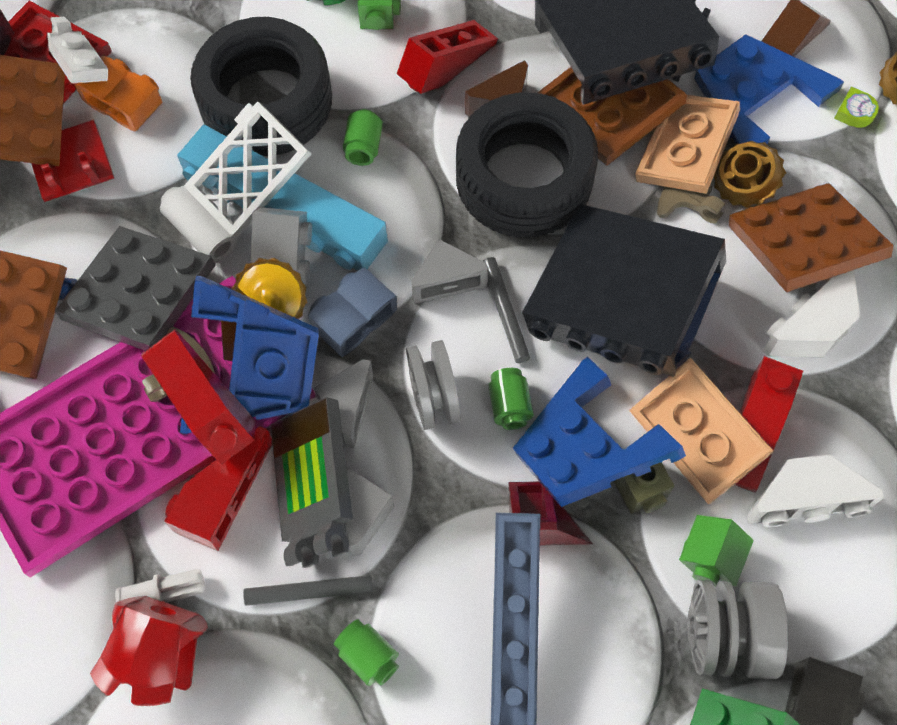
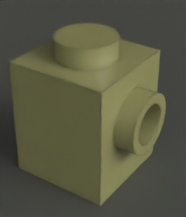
M662 462L650 466L651 472L636 477L632 473L614 481L631 514L642 509L648 514L668 503L666 498H668L675 485Z

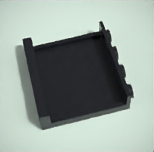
M535 0V26L540 34L550 32L582 84L581 102L583 105L715 65L720 36L693 0Z
M579 204L522 311L529 333L542 341H550L551 339L564 343L569 348L578 352H585L587 350L600 354L614 363L626 362L639 366L650 374L659 375L663 373L674 377L676 374L674 359L714 272L721 274L726 264L725 239Z

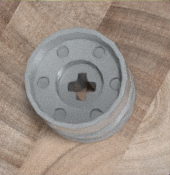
M709 580L696 581L688 612V640L693 665L699 676H712L717 668L718 673L722 677H730L734 673L737 658L741 671L747 678L778 679L783 674L788 651V621L783 593L778 584L743 582L736 599L733 587L728 581H719L716 587Z

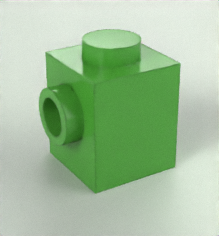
M358 0L360 29H394V15L401 14V0Z
M697 515L688 539L684 543L679 561L693 572L692 577L696 581L709 580L713 582L714 587H716L719 581H728L732 586H737L754 540L732 519Z

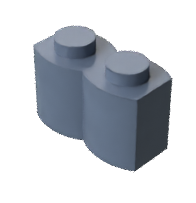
M364 267L355 273L350 272L345 275L340 281L337 291L327 297H319L312 304L308 314L309 323L319 328V336L343 357L354 350L370 332L379 328L397 310V296Z

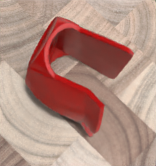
M148 596L128 598L115 603L112 611L114 629L100 658L90 672L95 685L106 696H110L121 684L130 685L132 687L131 703L134 706H157L171 703L174 688L185 691L192 685L197 638L207 631L208 623L198 613Z

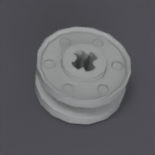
M443 340L431 343V361L428 362L423 361L417 346L407 347L406 355L409 376L423 429L435 428V409L438 408L443 409L449 424L461 422L455 380Z

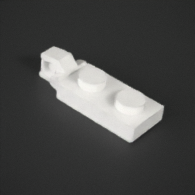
M51 17L52 33H47L49 51L71 84L107 81L108 68L86 37L80 31L72 32L71 23L65 17Z

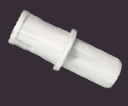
M193 569L165 577L155 574L152 580L125 587H117L115 591L116 603L124 599L148 596L167 603L201 594L204 592L205 580L200 569Z

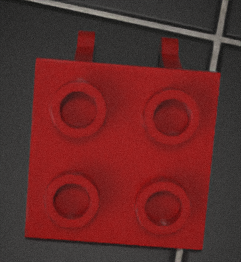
M94 119L61 131L59 166H51L49 163L43 165L31 163L44 202L115 178Z

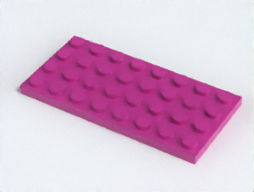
M232 275L219 284L231 289L236 280ZM192 299L173 327L190 335L204 349L212 363L214 373L229 389L232 361L223 360L221 320L191 317ZM119 342L0 413V531L23 573L31 578L216 460L193 433H180L182 417L168 396L156 402H150L143 389L145 387L142 381L153 373L141 357L142 353L145 352L144 350ZM312 388L310 400L316 397L315 392ZM288 414L256 420V428L259 426L267 428Z

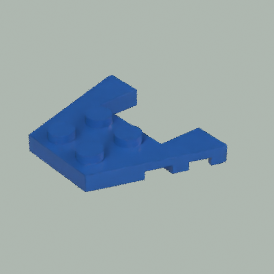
M746 34L717 54L715 65L696 70L694 76L704 97L740 102V112L729 137L733 138L735 144L749 141L756 143L765 142L768 144L770 136L747 116L789 85L795 86L819 107L839 92L844 84V81Z
M196 276L191 317L236 322L237 324L229 391L252 417H256V420L295 413L309 406L319 328L203 276ZM181 418L180 433H192L183 418Z
M588 356L582 360L513 447L518 458L561 507L611 488L610 482L632 473L636 477L651 472L650 466L667 459L674 463L686 456L683 446L660 424L656 425L626 449H622L582 409L584 405L612 385L608 375Z

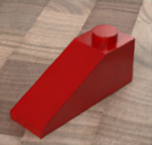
M475 20L410 37L396 74L406 81L411 89L420 94L443 87L496 45L498 38Z
M176 329L142 353L141 357L191 432L221 465L255 440L256 420Z
M764 356L751 377L739 412L774 450L791 410L803 370ZM772 454L735 485L756 493Z
M261 426L256 428L255 440L222 465L217 460L213 461L187 481L179 494L172 496L166 507V519L164 522L174 533L219 551L272 447V438L268 429Z

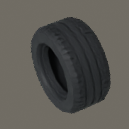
M274 17L241 19L216 31L199 49L191 68V87L204 125L228 136L238 125L234 119L246 106L228 97L232 86L242 77L256 71L276 69L290 73L298 79L295 89L286 97L263 106L303 145L310 141L326 123L332 105V89L327 60L316 38L300 26ZM262 116L252 126V139L268 138V122ZM277 132V138L282 137V136ZM291 144L277 145L276 155L291 152L295 148ZM268 145L252 147L254 152L262 156H268Z
M519 92L503 95L482 105L463 124L456 144V186L466 210L482 225L490 227L491 230L514 237L530 238L539 237L540 235L544 236L563 229L564 226H568L579 204L587 205L592 192L598 164V147L594 132H592V128L587 124V121L574 108L555 97L540 93ZM515 144L537 145L550 151L561 162L564 171L561 176L547 185L535 188L514 187L499 180L488 168L487 163L493 154L504 147Z

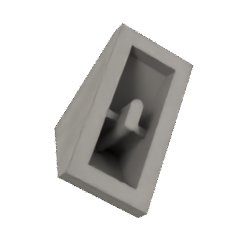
M439 239L411 280L414 305L487 288V264Z
M363 359L314 387L318 401L325 397L338 400L343 442L346 447L350 448L355 447L374 377L371 361Z
M347 467L353 519L345 522L352 556H358L363 553L394 508L391 494Z

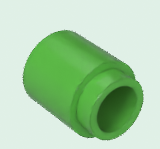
M362 109L351 113L347 118L343 151L347 161L359 166L369 165L378 155L383 122L374 112Z
M513 367L493 372L490 376L491 382L488 385L494 422L497 425L503 426L506 430H517L525 427L527 421L534 416L527 378L522 376L520 369Z
M359 619L353 621L340 633L334 642V646L340 651L338 656L367 686L375 682L380 686L383 685L399 668V665L395 662L399 652L369 623L364 625Z

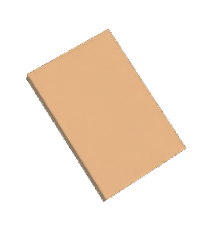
M687 95L686 103L655 127L636 170V181L707 194L739 115L740 102Z
M689 358L676 369L674 377L668 376L629 410L647 432L660 424L683 446L686 456L674 462V464L707 504L713 503L775 452L692 358Z

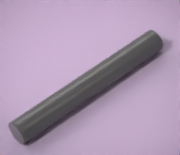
M486 258L483 262L487 264L488 268L487 281L515 362H526L530 359V355L496 258Z
M372 575L244 588V604L248 606L373 592Z

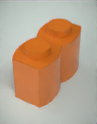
M101 56L100 58L108 68V80L75 83L74 85L81 99L96 111L110 116L129 130L136 132L163 103L158 92L159 87L149 76L145 74L140 76L131 72L130 68L120 59L113 60L109 57Z

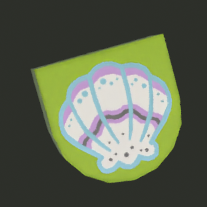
M851 86L834 119L856 128L866 127L873 122L878 114V102L870 94Z

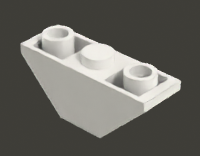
M852 270L819 281L815 286L819 291L812 297L808 293L804 294L792 307L791 311L794 314L787 321L781 317L766 332L770 339L762 351L767 356L823 358L848 334L860 318L855 271Z
M830 454L788 459L747 515L748 524L763 522L764 527H777L789 523V519L804 517V521L807 523L823 521L830 518V514L843 512L847 518L860 517L871 513V508L881 501L884 495L882 489Z

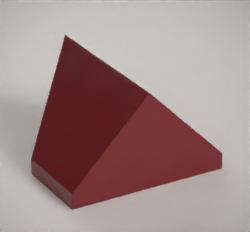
M539 481L508 482L509 513L540 514V545L593 544L567 510L556 502Z

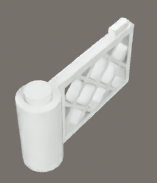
M259 102L254 106L250 103L245 106L234 119L238 125L184 186L170 188L161 198L160 212L198 252L212 256L215 263L220 262L233 251L237 244V237L252 221L253 212L265 207L312 154ZM262 116L268 122V138L252 139V126ZM277 132H278L282 137L277 138ZM291 144L298 152L287 164H276L277 145ZM268 145V165L252 166V147ZM243 147V167L227 168L229 152L233 148ZM268 172V186L262 192H252V173ZM243 173V193L227 194V174ZM209 175H219L218 195H206L199 188ZM227 200H243V214L235 223L227 216ZM213 201H219V205L217 206Z

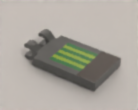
M325 397L271 424L282 542H290L283 554L286 566H293L302 562V567L308 568L318 564L319 555L331 551L332 557H337L347 553L349 550L344 523L352 520L353 515L339 403L336 399Z

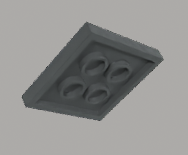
M119 226L55 309V312L63 321L146 351L167 335V331L175 325L191 302L196 276L207 278L216 265L210 255Z

